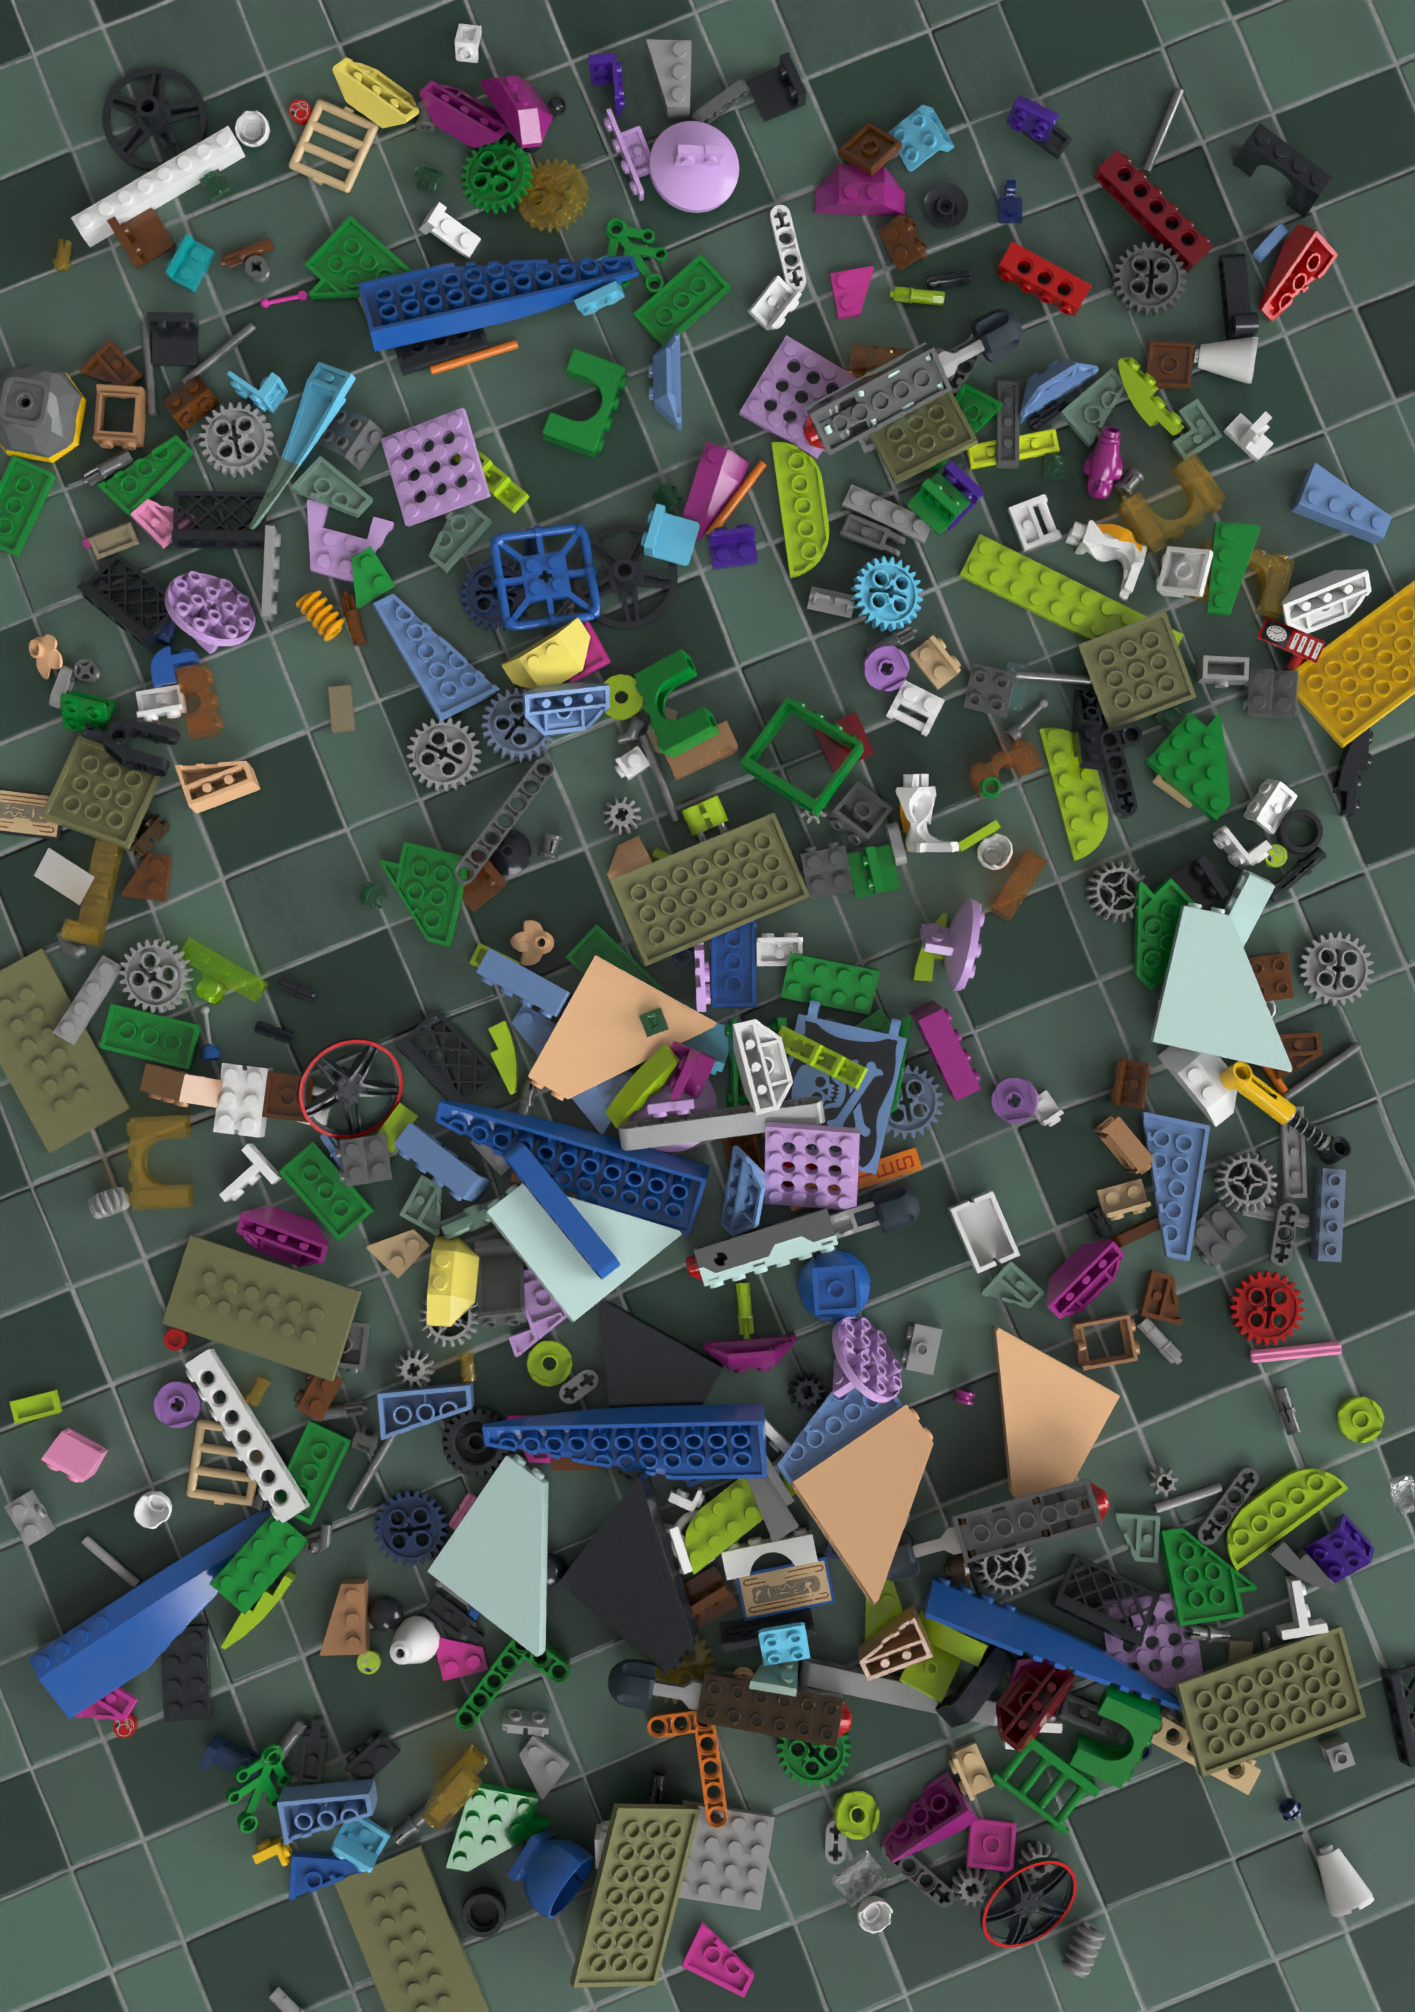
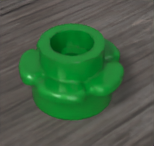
M989 776L980 782V793L985 798L995 799L1002 790V784L996 777Z

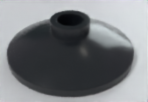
M939 184L931 188L926 194L923 201V212L928 222L940 229H951L958 226L965 219L968 212V200L965 193L959 187L952 184ZM947 207L949 211L942 212L941 208Z
M510 830L489 860L500 874L514 875L520 873L531 860L532 850L530 843L520 832ZM493 835L488 843H496L497 837ZM507 847L512 849V854L509 856L504 854V850Z

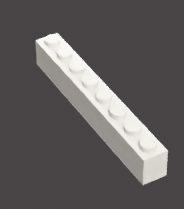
M229 126L76 214L71 219L89 247H92L114 234L107 220L115 216L119 223H125L149 208L155 210L244 158L245 155Z

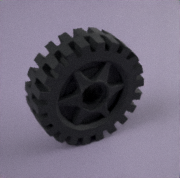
M477 1405L473 1406L470 1410L455 1414L449 1420L443 1432L442 1446L444 1456L446 1455L448 1463H451L453 1466L452 1468L459 1470L464 1475L480 1477L494 1472L499 1467L510 1450L485 1446L482 1425L504 1421L502 1415H499L494 1409ZM475 1435L480 1436L483 1444L481 1446L473 1445L471 1437Z

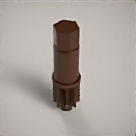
M270 238L224 254V259L220 260L222 267L227 266L228 269L245 264L251 256H262L273 251L274 248Z
M348 591L342 592L343 597H340V602L355 647L365 645L367 641L354 596L349 595Z

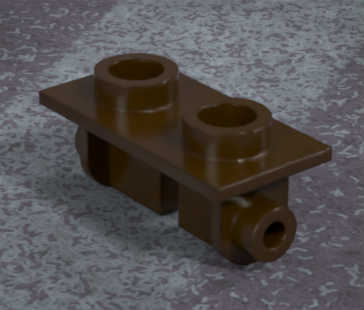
M158 813L155 817L151 815L142 825L145 828L139 834L136 833L128 851L131 852L134 849L133 854L139 859L146 857L155 846L149 839L153 837L159 842L169 832L168 828L171 825L165 820L160 822L161 817Z

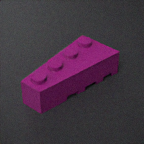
M932 1000L910 1011L909 1014L912 1020L914 1019L921 1027L918 1029V1032L925 1043L929 1044L930 1048H928V1051L935 1064L939 1065L938 1071L951 1097L958 1101L980 1090L978 1082L981 1079L976 1069H971L968 1063L972 1061L966 1049L962 1050L959 1042L962 1041L958 1030L956 1028L953 1029L950 1024L953 1019L948 1009H943Z

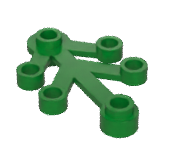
M611 219L605 227L606 236L610 239L606 256L616 257L618 244L620 243L624 249L623 256L634 257L637 269L646 281V290L650 294L655 295L664 287L663 279L658 274H652L641 256L654 258L657 263H664L667 260L666 249L663 247L651 248L632 244L627 237L641 239L645 245H651L655 240V234L651 229L630 228L621 219ZM615 228L621 230L618 234H614L612 231ZM650 234L652 238L646 240L644 236ZM659 252L665 254L663 258H658L656 255ZM630 279L626 283H620L621 287L627 288L630 285ZM653 283L659 285L657 289H652L650 286Z
M278 1744L266 1746L262 1750L259 1759L247 1767L240 1765L234 1770V1777L237 1781L245 1782L251 1774L261 1769L259 1775L238 1789L231 1787L225 1793L227 1801L230 1804H236L243 1796L252 1791L245 1811L241 1812L237 1818V1826L243 1833L254 1831L258 1825V1819L254 1813L263 1790L267 1795L266 1801L271 1808L278 1807L277 1801L280 1794L276 1792L269 1778L271 1769L273 1768L276 1773L275 1781L279 1786L284 1787L291 1780L290 1775L281 1764L283 1761V1749Z

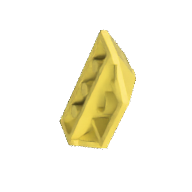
M347 57L333 66L332 71L345 101L381 128L405 124L419 114V108L416 106L413 96L377 69L362 63L353 62L352 59Z
M579 617L507 660L501 666L514 685L527 689L561 684L583 670L590 635Z
M436 1236L431 1252L427 1290V1326L451 1327L475 1303L480 1258L460 1237L447 1240L445 1236Z

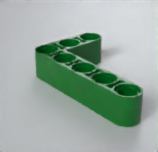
M511 1637L459 1707L455 1717L456 1725L462 1730L471 1729L523 1659L556 1683L564 1682L568 1678L571 1666L569 1660L548 1643H546L545 1650L547 1658L540 1660ZM511 1656L515 1662L513 1664H506L503 1661V1657ZM562 1665L566 1671L558 1674L554 1671L553 1667ZM496 1674L500 1677L501 1681L493 1683L489 1680V1676ZM482 1693L486 1696L487 1700L479 1702L475 1695ZM468 1712L472 1715L473 1719L469 1721L464 1720L461 1714Z

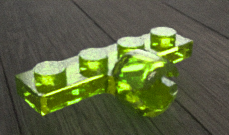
M190 937L181 952H185L182 959H189V964L203 973V978L196 987L195 993L214 1005L220 1004L224 995L230 989L258 1003L269 984Z

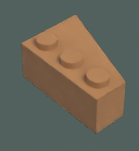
M727 720L717 724L720 734L672 759L664 753L675 781L737 753L738 744Z
M146 1063L140 1091L149 1093L148 1097L174 1103L177 1106L188 1107L190 1103L217 1108L223 1081Z
M368 1577L345 1578L342 1582L319 1656L361 1655L368 1652L370 1648Z
M914 1604L858 1647L859 1663L868 1681L933 1657L932 1643Z

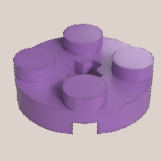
M893 645L877 646L863 660L865 679L872 687L883 691H893L902 686L910 667L904 652ZM885 662L887 664H892V667L889 668L890 672L888 674H886V672L884 671L881 672L880 670L882 668V664Z
M1019 1077L1005 1079L998 1084L992 1094L994 1112L1008 1123L1017 1124L1025 1122L1037 1112L1039 1104L1038 1093L1028 1080ZM1013 1094L1021 1098L1018 1107H1015L1014 1103H1010Z
M170 1382L160 1389L154 1400V1411L157 1418L172 1428H182L191 1424L201 1413L202 1399L198 1394V1390L190 1382ZM175 1398L183 1401L182 1410L178 1411L177 1407L172 1406V1403L176 1402Z

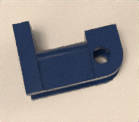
M216 1734L207 1746L198 1768L207 1772L210 1766L214 1764L234 1773L238 1766L244 1765L247 1767L259 1759L261 1754L234 1744ZM259 1770L251 1774L248 1780L243 1783H247L256 1777Z

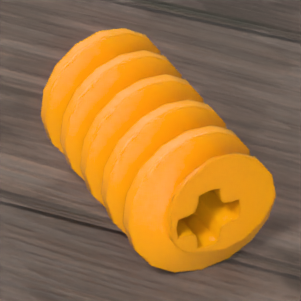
M318 590L300 598L296 603V607L301 608V613L306 615V619L312 622V626L318 629V633L324 636L323 639L326 642L332 640L341 632L342 624L345 620L343 618L336 620L339 613L337 611L330 613L333 605L324 606L328 599L324 597L319 600L318 598L322 592Z

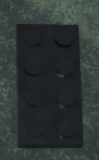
M208 1624L187 1625V1628L161 1653L164 1722L212 1718Z

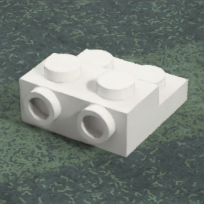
M1167 546L1166 554L1163 555L1161 561V574L1156 580L1157 591L1162 596L1184 598V595L1203 597L1213 552L1207 549Z

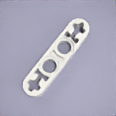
M777 205L770 212V223L784 281L793 291L801 293L806 286V275L791 214L786 206ZM777 213H781L784 216V227L780 228L779 218H776ZM787 233L791 236L792 240L790 243L784 244L780 242L779 236ZM788 255L795 256L797 259L796 264L787 265L784 261L785 257ZM796 271L797 280L800 281L799 286L791 283L793 280L792 272Z

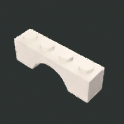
M797 1528L793 1530V1533L786 1534L776 1541H773L771 1536L762 1540L761 1537H753L748 1539L747 1543L742 1544L736 1541L721 1553L727 1580L750 1576L751 1567L756 1559L769 1552H777L787 1556L795 1566L818 1562L812 1531L806 1528Z

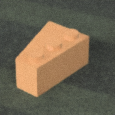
M247 761L218 762V764L209 765L201 763L192 766L175 765L188 806L196 814L260 790L254 769Z

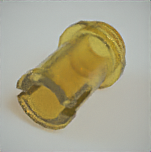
M59 239L57 242L56 258L53 259L54 268L59 271H68V268L71 267L70 254L73 244L66 240L64 245V240Z
M474 1353L459 1354L461 1366L459 1378H462V1382L476 1381L475 1376H478V1374H475Z
M258 1376L249 1394L246 1393L245 1396L247 1398L245 1402L254 1407L262 1404L263 1401L261 1399L271 1382L264 1377Z

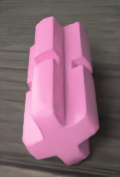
M469 1492L459 1506L460 1509H457L449 1521L448 1525L453 1530H456L478 1498L475 1494Z

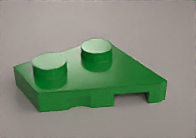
M371 546L351 557L355 602L358 609L395 587V584Z

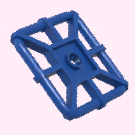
M565 524L549 527H540L538 525L532 529L502 532L490 538V553L495 577L493 585L497 589L501 618L506 629L526 630L549 626L550 628H557V625L567 624L579 617L581 622H587L600 616V598L595 575L597 574V567L593 563L590 539L584 525ZM574 533L560 552L544 553L542 537ZM580 537L585 568L567 570L565 556ZM535 538L538 555L522 556L504 543V541ZM499 549L519 563L521 577L504 578ZM542 572H547L548 575H551L552 578H549L548 583H544L543 579H539ZM587 576L591 606L571 592L569 578ZM523 585L525 599L515 613L510 616L506 587ZM568 599L585 611V613L555 616L552 600ZM546 601L547 618L517 621L530 603Z

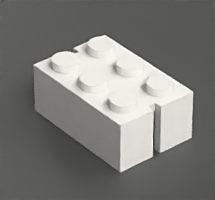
M222 1063L220 1080L223 1081L218 1107L216 1108L213 1132L265 1137L267 1117H262L267 1074L268 1071H273V1069Z
M987 1190L971 1197V1203L968 1200H964L947 1208L976 1273L997 1266L996 1262L992 1260L994 1258L999 1263H1004L1020 1256L993 1191Z

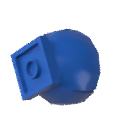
M838 1249L826 1253H815L816 1259L813 1256L810 1257L800 1269L797 1283V1291L802 1306L816 1319L819 1318L821 1321L837 1323L844 1317H855L859 1312H862V1308L868 1302L871 1289V1280L865 1264L851 1252Z
M550 1829L531 1836L507 1876L514 1882L522 1880L529 1903L538 1913L548 1919H553L564 1910L584 1884L574 1873L583 1881H586L593 1867L595 1857L586 1848L571 1840H554L556 1834Z

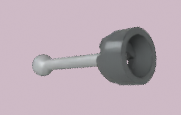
M1041 699L1039 705L1019 725L1011 724L1003 731L1006 739L1012 744H1017L1023 736L1022 728L1042 708L1048 706V701Z

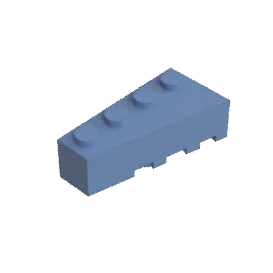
M1314 463L1307 470L1291 511L1374 545L1385 537L1392 519L1389 514L1317 463Z
M490 948L476 973L482 976L481 981L490 986H493L494 983L500 985L501 989L499 991L510 997L513 994L521 997L519 1002L530 1008L533 1004L541 1008L539 1013L550 1019L553 1015L560 1019L573 996L570 992Z
M410 1122L393 1144L399 1149L397 1153L407 1160L410 1158L416 1162L415 1167L426 1174L428 1171L434 1176L432 1180L441 1187L446 1185L451 1189L449 1194L457 1200L461 1201V1199L477 1203L492 1183V1180L487 1176L484 1177L476 1174L477 1169L463 1160H458L459 1156L445 1146L442 1147L441 1142L418 1125Z
M473 1382L381 1390L377 1394L381 1440L472 1409L475 1405Z
M375 1779L284 1787L277 1801L284 1845L292 1843L294 1839L300 1837L303 1839L310 1837L313 1833L321 1830H331L334 1826L342 1823L348 1824L372 1816L378 1802Z

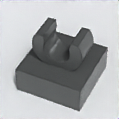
M364 1425L361 1433L356 1432L352 1447L373 1456L378 1444L379 1431L376 1430L373 1436H367L368 1426Z

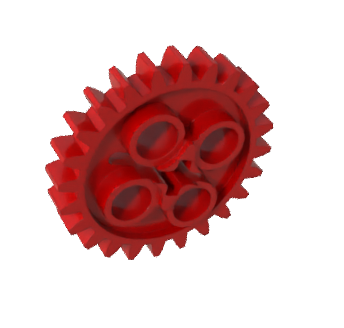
M1268 1270L1264 1271L1263 1276L1259 1271H1255V1278L1247 1274L1248 1282L1239 1280L1242 1287L1240 1289L1233 1287L1237 1295L1229 1296L1230 1299L1235 1301L1234 1304L1228 1305L1229 1308L1234 1309V1312L1229 1314V1317L1237 1319L1232 1325L1234 1327L1241 1326L1238 1333L1241 1335L1246 1333L1245 1339L1250 1341L1253 1338L1255 1344H1259L1261 1339L1265 1346H1268L1269 1340H1271L1272 1344L1277 1345L1278 1338L1286 1342L1285 1334L1294 1336L1291 1329L1293 1327L1300 1329L1296 1321L1304 1320L1303 1317L1298 1315L1299 1312L1305 1311L1304 1308L1299 1307V1304L1304 1299L1296 1297L1301 1291L1299 1289L1292 1290L1295 1283L1291 1281L1286 1284L1288 1277L1283 1275L1279 1279V1273L1275 1271L1272 1276ZM1268 1287L1269 1291L1267 1292L1266 1296L1265 1288ZM1258 1290L1260 1297L1256 1302H1252L1251 1293ZM1277 1291H1281L1283 1295L1282 1300L1276 1303L1274 1301V1294ZM1267 1304L1270 1305V1309H1267L1266 1312L1262 1310ZM1257 1313L1259 1321L1257 1324L1252 1325L1250 1317ZM1280 1314L1282 1322L1275 1326L1273 1318ZM1267 1321L1268 1327L1264 1328V1325Z

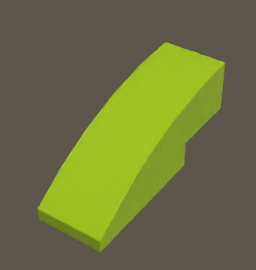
M942 913L934 923L946 928L947 914ZM921 944L914 965L912 981L932 982L934 960L941 961L944 959V955L925 952Z
M503 1021L489 1028L498 1050L490 1054L510 1095L517 1093L518 1058L507 1021Z
M920 1611L919 1617L933 1645L970 1664L979 1666L988 1646L985 1641L925 1617L924 1611Z

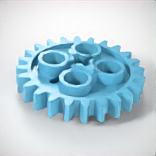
M885 556L881 557L879 561L875 558L870 563L867 562L863 565V568L857 571L859 576L853 579L857 585L851 587V590L856 592L851 599L858 601L854 608L861 609L858 614L859 617L866 616L865 624L869 621L873 622V629L880 625L881 631L886 630L887 627L890 632L896 628L899 630L904 625L910 624L911 620L917 617L915 612L921 610L917 603L923 601V598L918 596L923 589L916 586L921 581L913 579L916 572L909 573V565L904 568L902 567V560L894 564V557L887 561ZM875 577L880 580L881 585L876 583ZM896 581L901 584L902 589L897 587ZM873 599L878 602L879 607L873 604ZM894 603L898 605L899 611L894 608Z

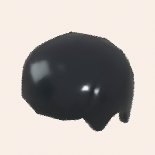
M547 1552V1588H554L560 1584V1580L566 1574V1566L560 1556Z
M379 1597L369 1608L368 1617L370 1624L375 1630L384 1633L395 1630L401 1624L404 1617L403 1606L394 1597Z

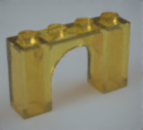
M1193 454L1177 465L1172 471V474L1188 497L1189 506L1185 516L1176 520H1166L1157 516L1140 492L1127 499L1117 508L1116 511L1139 544L1147 546L1146 554L1152 551L1155 553L1159 552L1167 546L1166 541L1171 538L1174 541L1186 533L1184 531L1185 528L1190 525L1192 528L1196 527L1204 521V515L1207 513L1213 515L1223 508L1221 504L1226 499V496L1196 454Z
M1212 539L1205 540L1200 549L1211 550ZM1253 549L1248 567L1257 574L1260 581V593L1255 614L1278 618L1283 614L1281 603L1287 596L1295 562L1288 559V556L1282 554L1272 556L1266 554L1264 550ZM1209 573L1203 597L1189 596L1190 599L1207 602Z
M191 1116L130 1118V1122L127 1123V1135L131 1139V1145L128 1146V1158L131 1159L132 1168L129 1169V1181L132 1182L133 1191L130 1192L129 1200L130 1204L133 1205V1210L193 1207V1183L162 1184L150 1175L147 1168L148 1153L157 1142L164 1139L191 1138Z
M473 1743L463 1751L433 1785L422 1814L426 1823L432 1828L436 1827L441 1831L480 1787L482 1780L477 1775L487 1765L489 1758Z

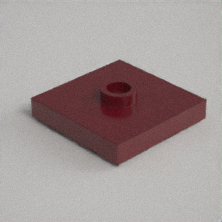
M856 712L834 721L843 728V732L848 735L854 734L856 738L862 741L864 752L858 761L875 754ZM816 729L814 730L831 771L832 773L836 772L851 751Z

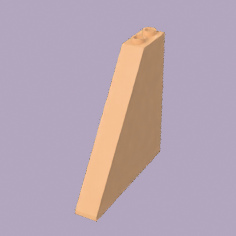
M595 955L528 1077L532 1079L530 1082L532 1085L543 1089L544 1086L551 1089V1095L563 1101L564 1097L571 1099L647 1061L663 1045H668L671 1048L674 1041L679 1043L686 1042L714 1028L717 1022Z
M995 1326L993 1333L1009 1492L1014 1498L1071 1483L1076 1478L1120 1396Z
M907 1404L796 1479L791 1485L871 1605H874L879 1600L934 1444L931 1432L926 1427L923 1428L918 1422L920 1419L913 1408L909 1409Z

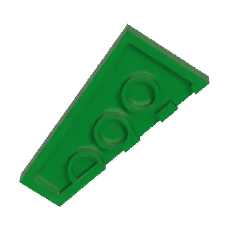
M963 383L955 396L974 434L1003 408L1002 402L966 383ZM949 459L929 469L937 472Z
M177 435L152 450V453L146 457L139 458L133 462V465L123 471L120 470L114 474V477L106 482L99 483L97 486L131 517V513L147 499L150 500L195 454Z

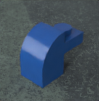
M170 646L158 651L151 662L153 686L161 688L181 684L178 668L200 664L199 655L191 651V649L178 650L177 654H175V651Z

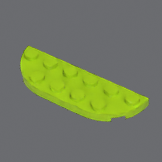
M771 442L789 577L794 578L807 573L815 567L823 557L828 545L829 522L823 480L820 469L814 459L799 449V447L785 442Z
M1042 728L1038 732L1074 862L1090 854L1102 841L1108 825L1107 804L1098 771L1080 768L1078 757H1074L1072 733L1060 728Z
M1316 1468L1296 1469L1280 1477L1241 1506L1230 1521L1226 1534V1548L1236 1570L1242 1568L1346 1491L1348 1487L1336 1476Z
M780 1472L778 1474L790 1495L793 1496L796 1494L791 1485H788ZM747 1478L737 1479L704 1505L691 1519L686 1530L684 1546L693 1575L763 1520Z

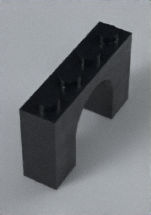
M1261 123L1258 124L1246 140L1233 162L1234 166L1250 178L1260 165L1270 166L1281 172L1293 187V195L1286 205L1304 218L1333 179V177Z

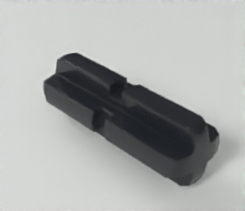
M282 977L279 980L278 989L291 995L296 994V997L309 1003L315 1000L317 995L315 990L302 984L299 986L298 982L286 977Z
M258 1021L254 1028L255 1033L270 1038L273 1037V1039L287 1044H291L294 1038L293 1032L279 1027L275 1028V1026L262 1021Z

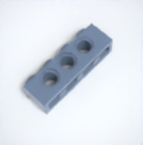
M1315 1167L1310 1259L1341 1262L1345 1169Z

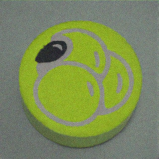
M1274 844L1267 851L1269 855L1264 859V862L1269 867L1277 868L1286 862L1288 855L1283 846Z
M369 1649L366 1654L359 1655L357 1659V1667L364 1674L375 1673L381 1665V1657L373 1649Z

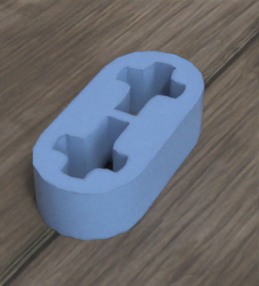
M1280 223L1255 250L1252 257L1261 263L1290 230Z

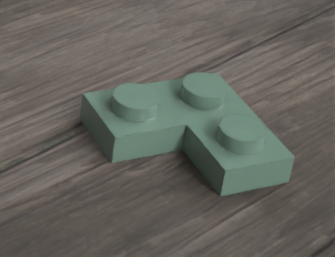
M1198 398L1177 412L1188 432L1174 440L1171 446L1183 463L1222 438V434Z

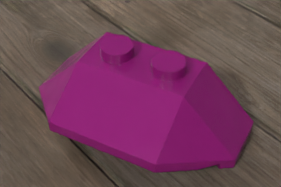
M518 76L481 80L480 85L521 149L541 146L553 116L533 85Z
M430 81L420 90L419 95L434 125L472 148L496 142L508 131L507 125L497 111L460 89L447 85H438L437 82Z
M839 164L815 189L814 214L904 216L905 192L885 166L880 168L871 177L854 165Z
M273 1206L242 1211L240 1214L236 1232L243 1235L246 1241L258 1252L299 1267L316 1263L321 1264L325 1261L329 1242L316 1222Z
M1112 1239L1082 1245L1050 1276L1045 1305L1059 1319L1083 1311L1115 1279L1121 1259L1125 1255L1124 1252Z
M784 1334L750 1337V1339L704 1341V1349L728 1370H734V1373L748 1372V1368H757V1371L771 1370L770 1366L777 1365L796 1342V1335Z

